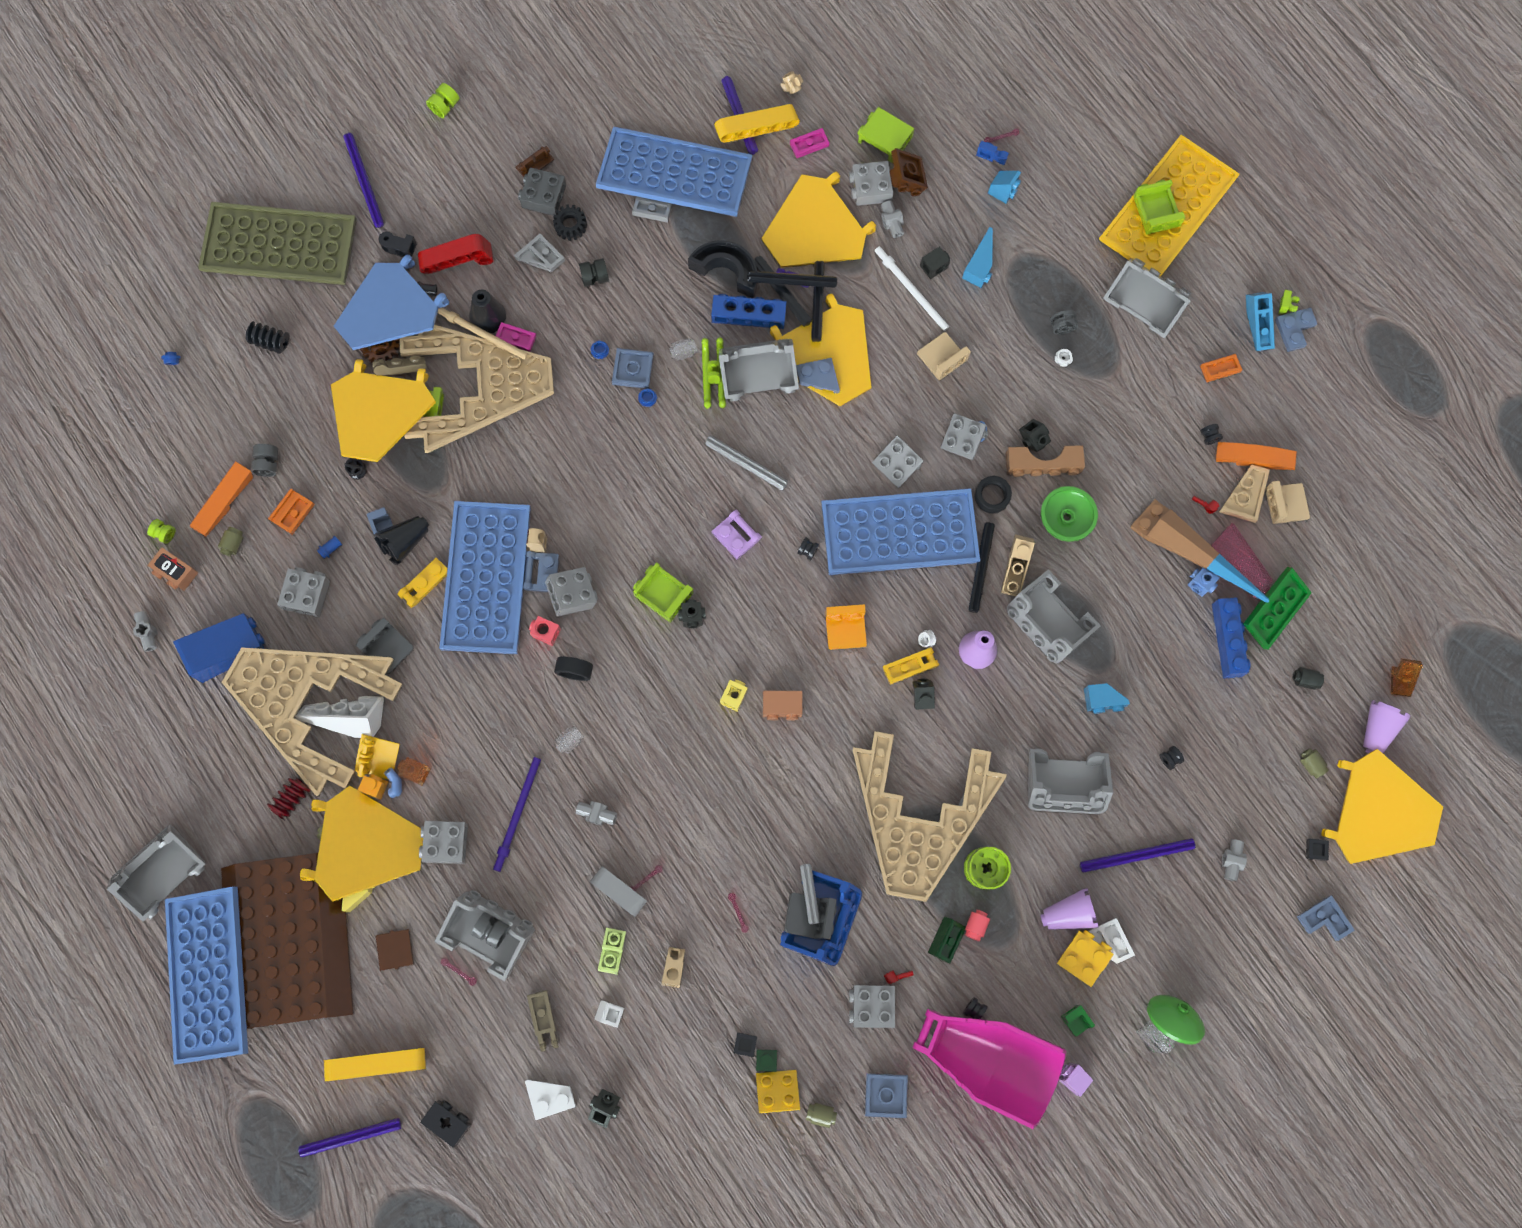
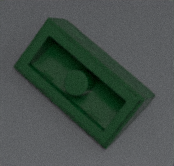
M944 917L928 953L950 964L966 927L953 919Z

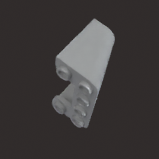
M1130 259L1103 299L1117 308L1121 307L1149 325V329L1165 338L1192 300L1191 292L1183 287L1181 289L1175 286L1176 283L1169 278L1163 279L1159 276L1161 273L1154 268L1147 269L1144 267L1145 263L1140 259Z
M1048 569L1007 606V613L1051 662L1059 663L1090 637L1101 625L1089 612L1079 620L1054 594V591L1062 583ZM1046 578L1053 582V586L1048 584ZM1085 620L1092 624V628L1087 626Z
M471 890L455 899L434 942L450 951H453L458 946L466 949L492 964L487 972L505 981L511 974L535 928L532 922L518 918L514 912L502 909L495 901L486 900L481 897L480 893ZM484 912L495 917L496 922L500 920L509 925V930L497 949L486 944V939L479 940L471 935L476 922Z

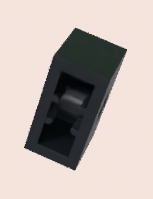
M435 1101L420 1123L454 1148L471 1127V1124L468 1122L469 1118L461 1112L458 1114L452 1110L453 1106L447 1101ZM443 1118H450L449 1123L451 1125L445 1127V1120Z

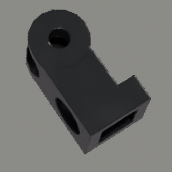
M383 232L378 238L385 252L404 257L407 254L412 257L417 245L414 236L406 234L405 238L394 236L391 232Z

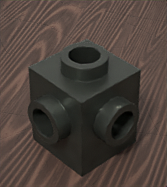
M1032 419L1019 429L1023 438L1022 443L1028 449L1030 448L1038 452L1051 442L1047 427L1035 419Z
M686 600L685 603H681L682 609H678L679 621H683V627L693 629L703 626L702 619H706L705 607H701V602Z
M602 1089L598 1096L594 1095L589 1105L592 1110L588 1120L607 1128L611 1118L616 1119L621 1107L617 1105L621 1097Z

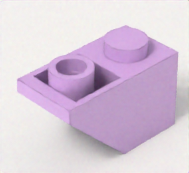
M1073 1063L1063 1066L1059 1078L1062 1084L1076 1096L1080 1097L1093 1082L1092 1078L1081 1066Z

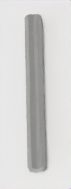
M709 436L705 443L708 447L780 490H784L787 486V480L715 437Z

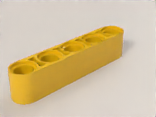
M787 104L721 118L714 123V127L720 141L725 143L791 129L797 126L800 120L794 106Z
M425 1048L324 1060L325 1081L426 1069Z

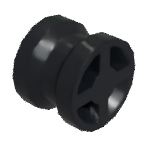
M1212 424L1200 430L1201 435L1205 438V445H1211L1223 439L1222 434L1218 431V424Z
M349 458L346 461L345 470L352 479L359 480L366 475L367 468L361 459Z
M805 537L797 554L805 555L811 561L819 544L812 543L809 538Z
M1171 746L1169 751L1159 754L1161 761L1169 770L1174 769L1176 764L1184 762L1182 753L1175 746Z
M973 997L964 1009L963 1014L972 1017V1019H981L988 1006L985 1004L981 1005L978 999Z

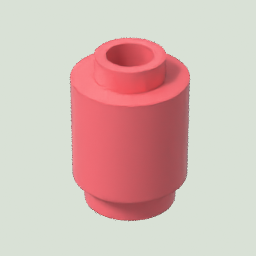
M976 910V913L971 912L965 928V936L976 941H980L981 937L984 938L990 919L987 918L988 914L980 910Z

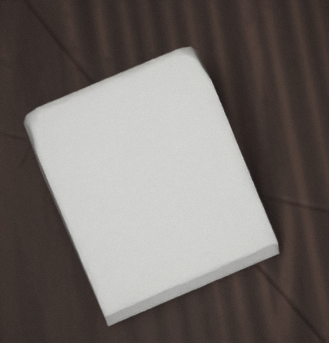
M601 1000L595 1020L618 1028L624 1008Z

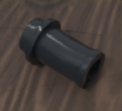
M418 281V285L427 295L437 296V284H422Z

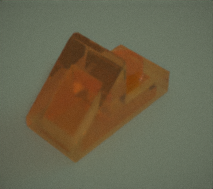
M1401 658L1398 667L1392 666V695L1411 697L1423 666L1421 661Z

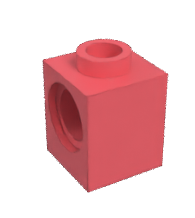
M538 616L536 620L531 622L529 630L533 638L553 646L561 628L558 624ZM541 627L549 628L547 633H539Z

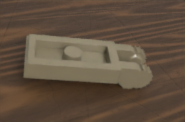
M418 355L406 359L393 358L391 361L376 359L372 363L373 372L377 376L417 372L418 369L427 370L424 356L420 357Z
M548 990L527 995L534 1031L538 1037L541 1052L546 1051V1042L543 1034L549 1032L552 1046L558 1048L555 1032L557 1030Z

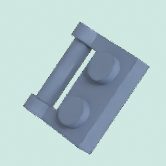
M526 551L523 590L548 592L545 581L550 574L558 573L559 554ZM534 560H539L537 584H532Z

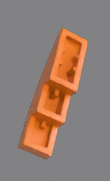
M1218 442L1216 462H1233L1241 466H1251L1253 464L1267 469L1295 470L1297 451L1263 445Z

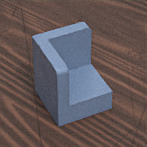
M385 507L367 513L373 534L393 526L390 515Z

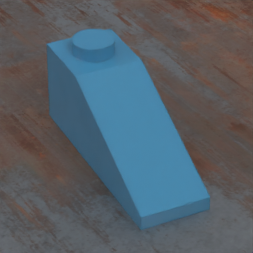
M989 227L964 270L962 279L982 288L984 283L988 284L992 277L990 271L992 268L993 228Z
M1272 293L1247 294L1246 310L1255 350L1275 349Z

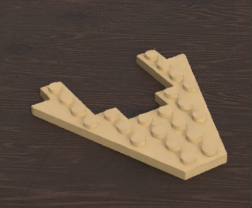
M434 325L433 330L419 333L418 336L400 338L401 357L457 353L458 369L477 367L478 396L460 398L461 414L421 417L404 435L405 439L424 438V451L429 453L553 395L551 358L522 350L529 354L528 360L525 361L486 339Z
M242 647L222 681L223 685L318 797L328 780L346 789L355 771L302 745L312 727L294 718L313 684L332 692L340 676H343L391 701H394L403 685L386 676L394 661L391 657Z
M875 731L872 749L866 750L853 747V754L886 894L926 902L1006 779L1007 774L988 771L991 752L972 748L962 806L942 803L939 822L901 816L903 796L884 792L894 735Z

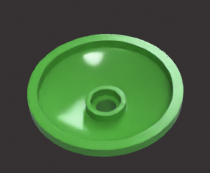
M1065 486L1057 488L1047 495L1041 507V520L1045 529L1053 537L1062 541L1073 542L1087 537L1093 531L1098 520V510L1093 498L1087 492L1077 487ZM1064 515L1069 516L1070 520H1065Z
M1157 995L1148 1002L1147 1013L1149 1018L1163 1034L1177 1042L1189 1045L1197 1044L1203 1039L1205 1035L1203 1021L1188 1003L1170 995Z

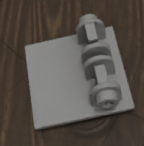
M954 413L941 449L974 460L981 439L988 436V431H986L987 425Z
M897 435L872 463L899 488L915 470L920 469L924 460Z

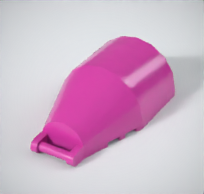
M927 1009L923 1027L912 1048L926 1054L959 1087H962L975 1102L1034 1129L1042 1119L1054 1094L1066 1059V1049L1007 1022L944 1016L934 1010ZM936 1020L938 1024L928 1047L924 1044L932 1023Z

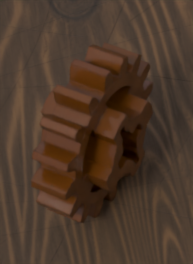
M400 339L392 340V346L389 344L390 341L372 345L371 351H369V346L360 348L364 358H368L370 363H373L376 359H383L385 361L389 359L391 361L393 355H399L396 350H400Z

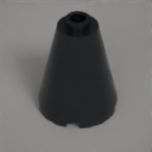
M481 289L473 293L469 312L470 322L489 333L498 331L501 322L504 323L506 320V312L503 305L486 290Z
M416 516L376 532L374 539L382 553L392 557L389 561L394 565H398L429 531V524L424 517Z

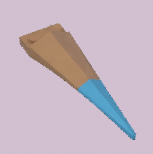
M1156 499L1131 525V529L1145 540L1215 573L1264 602H1269V598L1173 510H1169Z

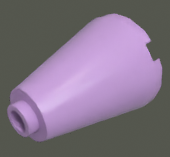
M973 631L966 634L959 645V655L962 661L974 669H983L989 666L997 655V645L993 635L988 631Z
M1372 700L1363 747L1366 748L1365 752L1370 753L1378 749L1384 753L1408 722L1411 715L1405 713V715L1401 714L1400 709L1382 702L1377 704L1375 700Z
M1082 889L1044 909V914H1041L1043 926H1048V929L1098 928V923H1093L1096 920L1090 895L1085 896V894L1089 893L1088 889Z

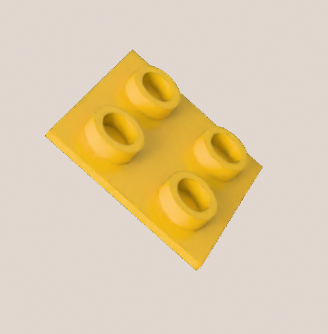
M361 734L354 770L357 772V776L364 777L366 774H372L388 779L384 773L391 767L395 771L400 744Z
M796 1070L756 1073L759 1113L800 1110Z

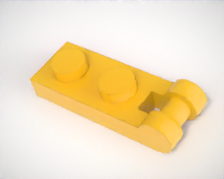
M435 558L408 585L400 589L397 595L401 599H405L407 605L413 608L447 576L448 568ZM413 590L417 592L415 596L410 594Z
M932 647L884 665L882 668L889 684H894L938 667L939 663L933 656L934 651ZM926 657L928 663L924 664L921 658Z

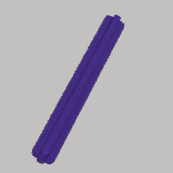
M725 76L721 82L733 114H744L732 79ZM754 137L743 139L748 154L754 155L758 152Z
M399 1118L305 1144L299 1146L300 1157H305L401 1129V1121Z

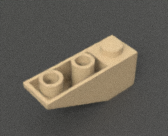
M1015 534L1001 593L1017 596L1021 592L1035 544L1034 539Z

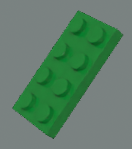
M1286 567L1265 594L1269 598V602L1261 600L1243 625L1263 649L1269 650L1312 592L1292 567Z

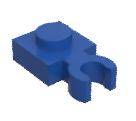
M981 141L976 156L991 162L996 160L999 164L1005 165L1009 153L997 150L998 147L990 142Z

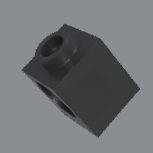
M939 246L922 257L920 267L932 279L948 269L950 257Z

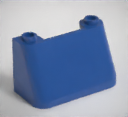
M812 870L816 898L837 899V911L834 915V931L831 939L816 940L784 931L781 935L780 946L835 966L843 952L861 901L862 891L849 882Z

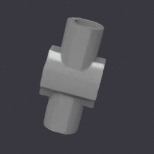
M891 200L886 201L881 205L884 212L881 216L883 226L886 230L890 229L893 238L901 237L904 234L901 226L904 224L902 212L899 209L895 210Z
M146 611L135 613L136 626L133 628L134 635L141 639L145 652L155 650L157 646L154 637L158 634L157 629L150 624Z
M591 801L590 804L579 802L576 808L577 815L586 817V821L602 826L603 822L614 825L617 819L616 812L607 810L608 806Z
M1231 839L1230 849H1226L1222 856V866L1226 867L1224 875L1226 880L1237 881L1239 871H1243L1246 866L1247 858L1246 854H1243V841Z

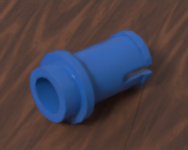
M333 536L323 546L319 545L317 552L323 559L329 558V555L342 546V543L336 536Z

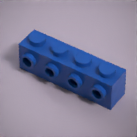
M1237 597L1218 599L1212 604L1223 679L1243 677L1249 673L1251 665L1246 655L1248 647L1243 637L1244 625L1240 618L1241 605L1238 603Z

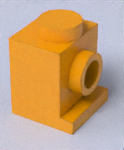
M372 774L369 777L364 775L358 791L381 800L389 782Z

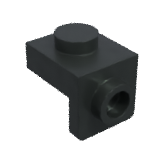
M921 678L913 681L915 709H934L935 692L932 680Z

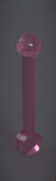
M1014 129L1012 132L993 138L986 137L984 142L991 143L1011 135L1017 136L1019 130Z
M657 865L653 872L630 888L636 892V889L651 877L661 873L663 870L662 866Z
M730 893L728 899L732 902L742 926L741 931L747 933L749 928L745 925L735 901L736 895Z
M447 958L441 959L440 963L442 966H447L468 981L469 985L473 986L477 983L474 977L470 978L448 962Z

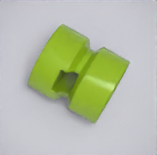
M441 83L435 90L436 94H432L428 98L426 105L435 115L444 118L450 112V107H454L460 98L453 88L445 83Z

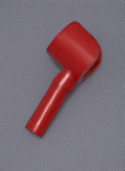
M1196 496L1192 498L1193 501L1205 507L1208 514H1213L1218 510L1219 504L1215 500L1208 504Z
M894 970L885 974L884 978L888 984H892L914 974L913 971H909L896 976Z

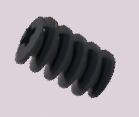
M254 321L249 324L246 331V341L248 344H254L257 347L261 346V348L274 351L277 354L282 353L286 349L290 338L288 332L284 334L282 330L276 332L274 327L269 330V326L265 325L263 327L262 323H257L255 326Z

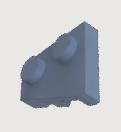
M832 358L796 365L799 385L812 386L819 390L826 389L834 391L833 393L836 394L840 393Z

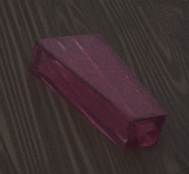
M1231 523L1211 546L1265 595L1269 591V586L1273 579L1240 531Z

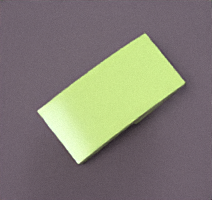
M606 928L598 971L618 975L626 931Z

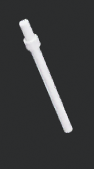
M880 246L877 247L875 252L883 260L884 266L896 275L941 329L946 331L949 325L898 268L895 260L888 256Z

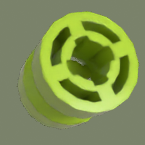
M155 519L149 525L147 534L153 538H159V541L164 544H168L173 539L176 529L171 525H164V522L159 519Z

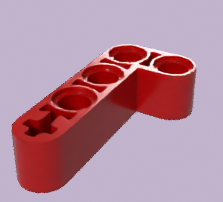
M471 234L418 253L419 268L423 274L435 273L472 260L480 265H489L494 261L491 243L480 234Z

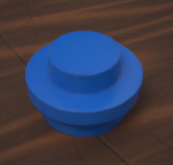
M596 341L591 346V354L596 359H603L609 354V347L603 341Z
M165 352L161 359L166 365H178L181 356H178L176 352Z
M643 389L638 395L639 403L645 407L653 406L657 401L656 393L652 389Z

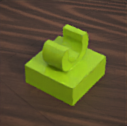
M1284 290L1278 314L1285 315L1288 310L1296 312L1298 306H1293L1291 303H1298L1300 298L1297 296L1291 297L1292 291Z

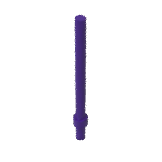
M534 757L502 846L498 848V857L493 868L495 871L501 872L505 858L509 856L510 844L541 762L539 758Z

